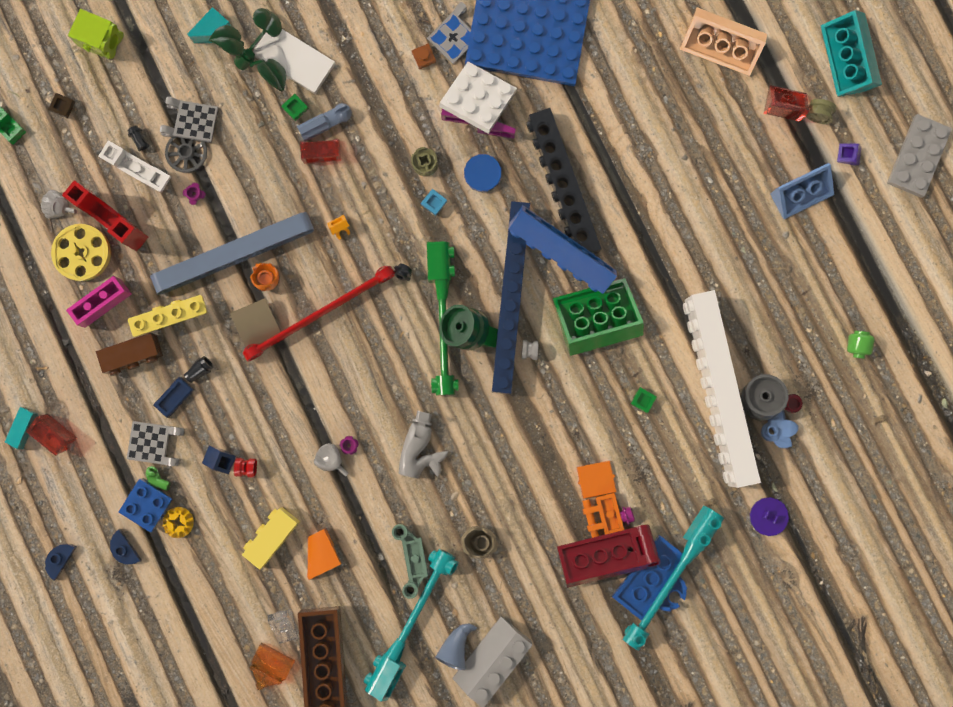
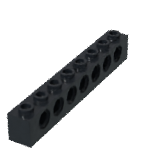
M551 108L529 114L528 122H526L529 133H533L534 139L532 141L535 150L540 152L539 162L541 167L546 169L547 174H545L547 184L553 188V192H551L554 203L558 202L560 220H564L566 225L564 227L565 234L592 254L599 253L602 248ZM546 129L548 134L541 135L539 130ZM552 146L555 151L548 153L545 147ZM557 163L561 166V169L553 170L551 165ZM559 181H565L567 183V187L560 188L557 183ZM570 198L574 204L567 206L564 203V199ZM578 216L580 222L574 224L571 222L570 217ZM577 234H585L587 240L579 241Z

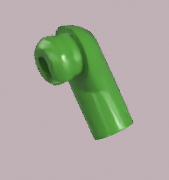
M150 466L146 469L145 474L150 485L166 491L169 489L170 481L161 479L156 467Z

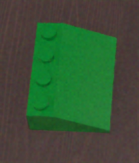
M626 278L613 281L603 294L587 288L553 298L557 317L570 356L644 336V322Z

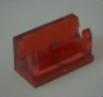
M338 138L330 141L300 142L301 160L304 164L341 161L340 140Z
M49 414L37 416L26 431L55 456L65 452L68 449L66 446L77 438Z

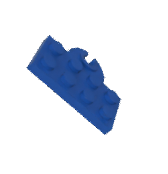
M658 535L654 542L661 563L653 567H647V569L629 573L612 595L616 601L641 621L681 561L682 552L660 535ZM679 577L659 609L671 611L680 607L677 602H672L669 599V595L673 591L678 592L680 598L685 600L687 587L681 577Z

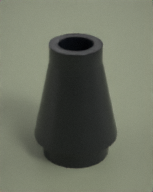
M198 357L184 374V377L192 383L211 373V369L214 366L207 357Z

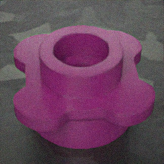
M192 183V185L183 190V195L189 199L191 205H196L198 200L204 199L206 193L199 188L198 183Z

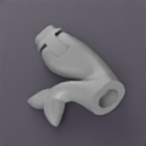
M417 411L416 418L412 420L413 423L404 441L398 474L418 479L424 468L430 466L437 477L440 475V462L448 456L449 451L437 452L417 459V456L430 441L432 414Z

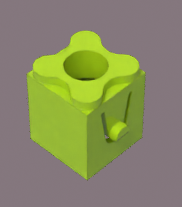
M83 9L79 10L68 33V37L78 47L107 59L115 57L117 46L124 36V33L118 30L116 24Z

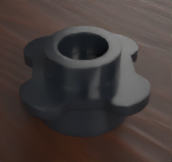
M402 263L398 266L396 265L394 267L395 276L400 280L410 281L412 269Z

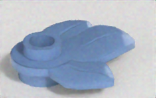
M781 411L762 426L761 435L766 441L774 442L779 448L792 447L789 437L797 433L799 426L794 421L785 420V413ZM769 429L774 431V435L769 433Z

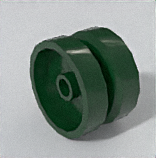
M453 305L442 315L439 332L446 344L470 351L481 347L486 341L489 334V323L483 312L464 305Z

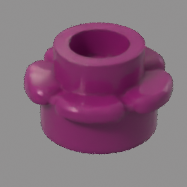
M346 436L345 439L340 441L342 453L346 455L356 453L359 446L356 439H353L352 436Z
M623 507V511L620 512L623 523L627 522L630 525V523L635 522L631 507Z

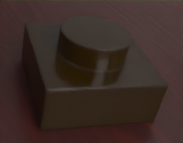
M55 93L48 110L68 119L75 101Z

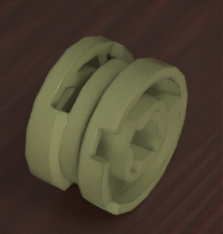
M813 99L810 101V110L807 112L806 117L815 123L830 124L833 122L832 115L836 112L837 106L825 99Z
M421 147L412 154L411 164L417 174L425 177L437 171L438 159L432 149Z

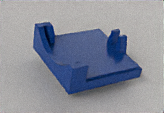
M142 478L137 481L118 512L151 533L158 522L163 519V515L167 513L166 509L173 499Z

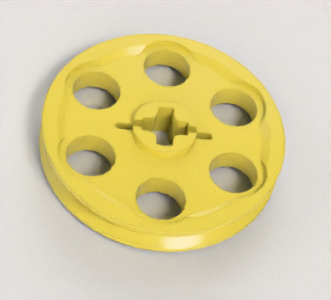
M74 224L66 227L56 236L51 248V257L55 268L63 276L75 281H89L101 275L107 268L111 257V248L108 239L100 230L87 224ZM80 229L85 230V236L82 239H78L76 236L77 231ZM95 238H101L102 244L100 247L95 248L93 246ZM64 239L69 241V246L66 249L60 247V243ZM79 248L85 250L83 251V257L78 255L80 253ZM100 256L102 264L94 266V258ZM63 258L69 259V265L66 268H62L60 265ZM84 266L86 273L80 277L77 274V269Z

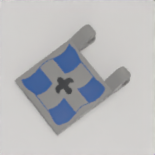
M460 2L454 11L427 37V40L452 64L459 60L467 51L471 29L459 18L467 11L466 5L463 2Z

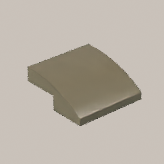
M266 298L230 313L245 347L251 344H261L281 332Z

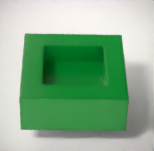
M296 94L291 96L281 106L294 121L298 120L309 109Z
M639 387L630 404L647 414L657 396Z

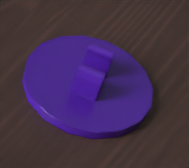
M771 497L762 498L752 506L750 522L753 528L760 534L774 536L781 533L787 526L789 519L788 510L778 499Z

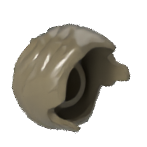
M472 526L461 537L463 551L473 558L485 559L498 550L499 543L495 534L485 527Z

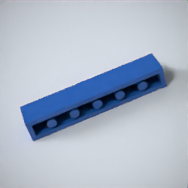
M522 205L510 221L508 229L514 237L524 239L530 248L540 250L546 259L556 261L562 270L572 272V275L578 281H585L593 291H599L603 294L617 277V272L613 267Z

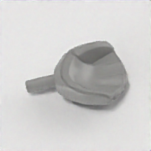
M49 190L42 198L41 210L46 218L62 217L67 215L68 212L77 213V209L69 208L68 200L55 190Z
M329 443L321 446L314 459L315 466L324 471L338 469L344 476L348 475V472L340 465L342 460L337 447Z

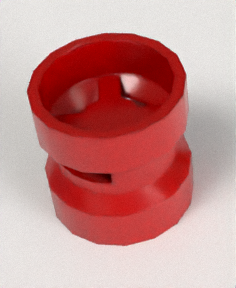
M235 459V477H242L243 475H247L248 478L256 477L257 459Z

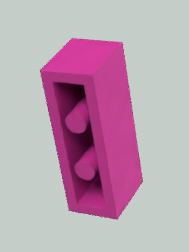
M112 276L66 309V311L77 326L86 328L132 295V293L120 278Z

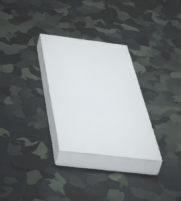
M283 29L277 37H271L266 32L253 51L255 57L259 60L264 59L267 61L268 59H274L279 62L286 71V77L314 94L317 93L335 66V61Z

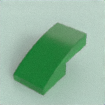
M0 106V133L8 142L14 145L26 131Z

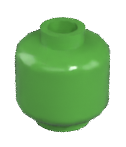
M854 331L848 337L847 351L853 353L854 358L865 359V355L873 353L875 339L870 335V332Z

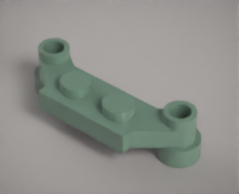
M397 524L392 529V536L396 540L402 541L409 578L408 583L402 589V593L405 598L413 599L418 594V588L423 578L428 577L422 537L417 538L405 525ZM398 528L403 529L404 533L402 535L398 534ZM411 586L414 588V591L409 592L407 588Z

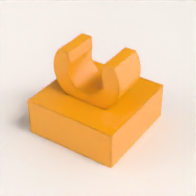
M344 215L327 223L332 235L335 234L339 240L341 239L339 234L341 230H345L350 235L349 224Z

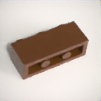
M153 333L95 351L102 373L110 374V376L121 374V370L126 368L128 370L139 368V364L144 362L147 364L158 361L159 357L163 356L157 335Z

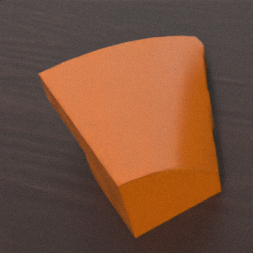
M326 528L308 537L307 577L309 580L342 564Z

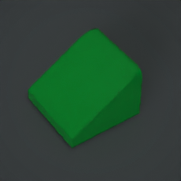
M489 326V334L482 346L496 347L498 329Z

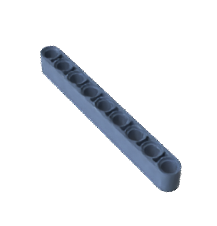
M302 212L152 274L150 278L157 295L165 294L312 233L314 228L308 213Z

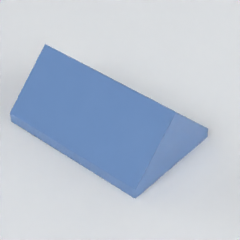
M830 163L804 174L770 193L783 219L834 195Z

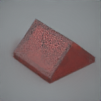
M772 85L769 86L763 114L800 122L809 113L807 93Z

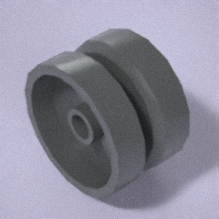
M770 374L754 377L742 389L740 395L744 412L750 418L758 421L769 420L778 415L786 407L789 399L785 384L778 377Z

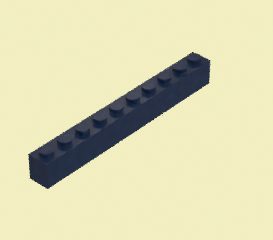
M511 201L509 223L522 205L530 210V203ZM509 229L492 393L511 395L526 241L521 237H514Z

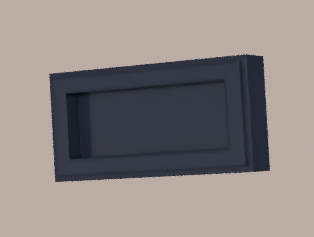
M178 377L153 406L166 418H169L195 389L184 379Z

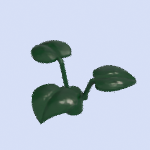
M265 8L255 10L253 13L254 23L263 31L249 49H244V42L241 41L240 32L232 26H220L212 33L209 41L217 44L227 53L236 56L234 64L237 68L245 70L249 66L252 68L258 64L257 69L260 75L274 88L281 92L284 91L286 71L283 66L274 59L254 61L255 54L252 51L266 32L271 37H277L281 33L282 25L275 13Z

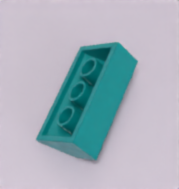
M854 10L820 25L837 97L865 92L882 85L865 13Z

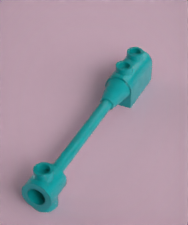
M703 505L683 536L687 543L680 558L681 561L640 624L632 623V625L625 629L623 640L634 649L639 651L646 643V639L650 635L646 631L647 626L686 566L705 550L716 531L721 527L725 518Z
M438 549V551L433 550L428 558L432 562L430 567L434 571L399 638L395 640L383 656L378 655L373 662V665L376 667L374 673L369 672L364 679V683L367 685L365 691L380 702L387 701L390 698L406 667V664L400 661L406 644L405 641L440 575L449 574L451 576L458 567L459 562L455 560L456 557L442 549Z

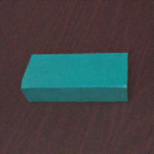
M20 407L5 443L16 449H24L38 413Z

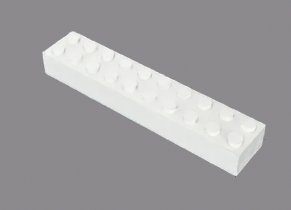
M715 290L691 295L684 300L683 309L684 313L688 314L689 322H687V326L694 339L692 340V348L694 352H697L698 356L696 365L698 370H701L703 377L700 381L702 388L706 390L707 394L705 403L711 411L709 419L711 426L715 428L716 432L714 434V441L717 446L719 445L720 449L718 458L720 464L724 466V482L728 483V486L736 488L761 483Z

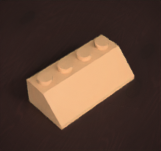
M697 7L680 50L750 76L766 43L767 34Z

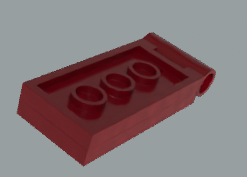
M648 524L557 546L567 588L647 569V567H653L661 563Z

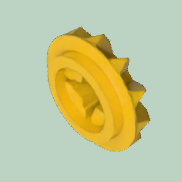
M174 507L168 510L163 517L162 526L165 533L172 538L187 536L194 525L192 514L183 507ZM180 517V522L184 525L176 528L175 523L171 520H177Z

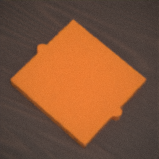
M610 461L577 467L578 484L581 487L583 499L616 492L613 479L615 475L612 474Z

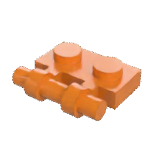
M615 493L595 497L597 503L595 506H591L590 499L582 501L584 506L582 509L583 514H586L588 522L587 529L591 533L592 538L599 536V529H603L605 535L624 530ZM599 511L601 522L596 523L593 513Z

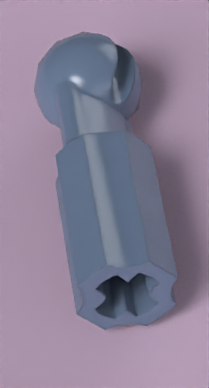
M341 103L335 108L298 125L297 128L306 142L339 123L348 121L352 116V111L347 104Z

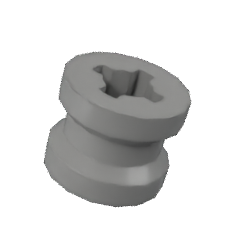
M523 340L522 359L532 358L537 360L538 341L530 343L527 340Z

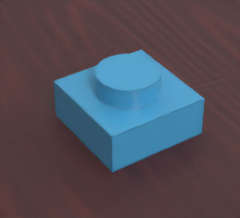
M432 189L421 202V205L437 216L448 201Z

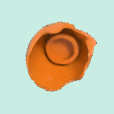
M256 263L250 278L252 284L257 289L265 292L271 291L278 286L280 276L279 271L271 263Z

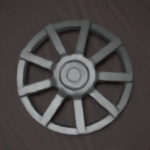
M171 137L165 147V157L168 164L174 170L182 173L199 170L207 159L206 143L200 141V144L192 147L194 140L190 139L189 143L186 144L185 139L181 138L182 144L179 146L173 142L176 137ZM170 144L178 149L177 152H168ZM203 147V154L194 152L195 150ZM179 155V158L172 164L169 156ZM193 156L201 157L202 159L197 164ZM182 160H184L183 169L176 167ZM188 160H190L195 167L187 169Z

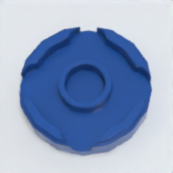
M478 154L466 163L464 168L465 181L472 190L488 192L499 184L501 167L494 157L487 154Z

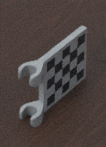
M167 97L165 102L169 109H178L175 128L161 125V135L164 137H179L212 143L218 107Z
M133 421L126 459L178 466V458L166 457L169 434L183 436L184 428Z

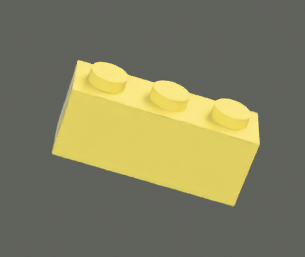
M283 507L278 510L274 509L268 516L270 519L266 525L262 524L256 531V538L254 540L250 539L243 547L245 551L242 556L258 569L265 567L300 523L298 519Z

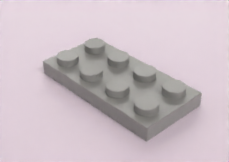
M916 114L911 122L887 184L923 198L928 190L952 128Z

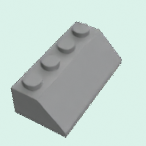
M501 616L465 661L466 670H458L452 679L467 696L479 706L485 707L532 647V641Z

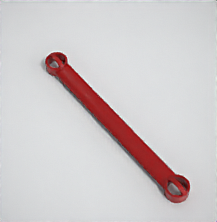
M385 265L380 267L373 278L263 343L248 345L242 354L247 362L258 358L265 350L376 284L388 281L395 276L394 270L391 266Z

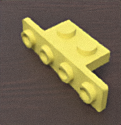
M198 295L183 301H173L171 305L165 307H155L152 309L153 311L129 318L128 323L132 335L137 337L207 314V309L203 296Z

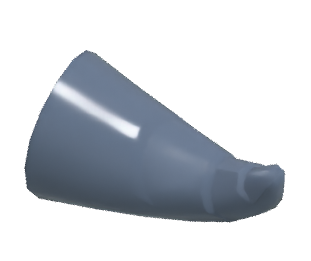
M470 623L457 627L445 640L435 658L448 667L466 670L464 648L467 636L471 631L476 630L477 627Z

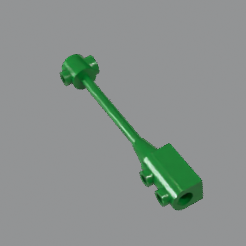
M444 241L427 242L428 282L435 283L436 296L439 301V324L442 315L446 311V300L451 277H455V266L451 265L450 258H454V246L450 247V242ZM440 336L441 375L431 378L432 394H436V396L455 395V391H459V381L454 378V375H449L448 344Z

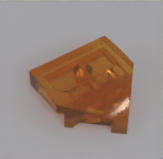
M261 643L251 661L252 665L249 667L256 679L257 690L275 684L280 685L288 677L295 660Z

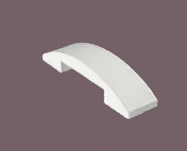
M109 140L98 156L162 193L171 179L170 175L128 153Z

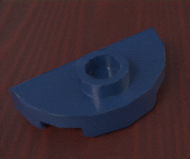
M118 529L110 541V550L113 557L125 565L142 561L123 531Z
M62 544L53 548L48 553L45 560V569L53 581L57 580L77 546Z

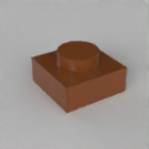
M429 43L411 50L419 70L436 63Z

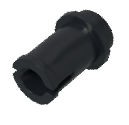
M133 126L127 130L128 137L132 138L138 151H143L149 147L141 133V128Z

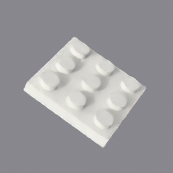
M467 62L440 101L439 107L489 134L515 95L517 88Z

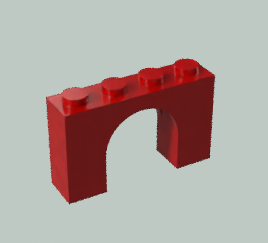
M74 180L62 194L63 197L77 208L86 212L108 229V233L129 248L138 251L149 238L96 194Z

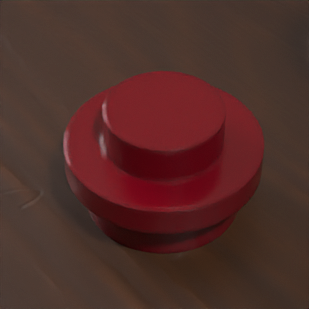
M789 394V399L784 409L789 413H796L802 408V399L796 394Z

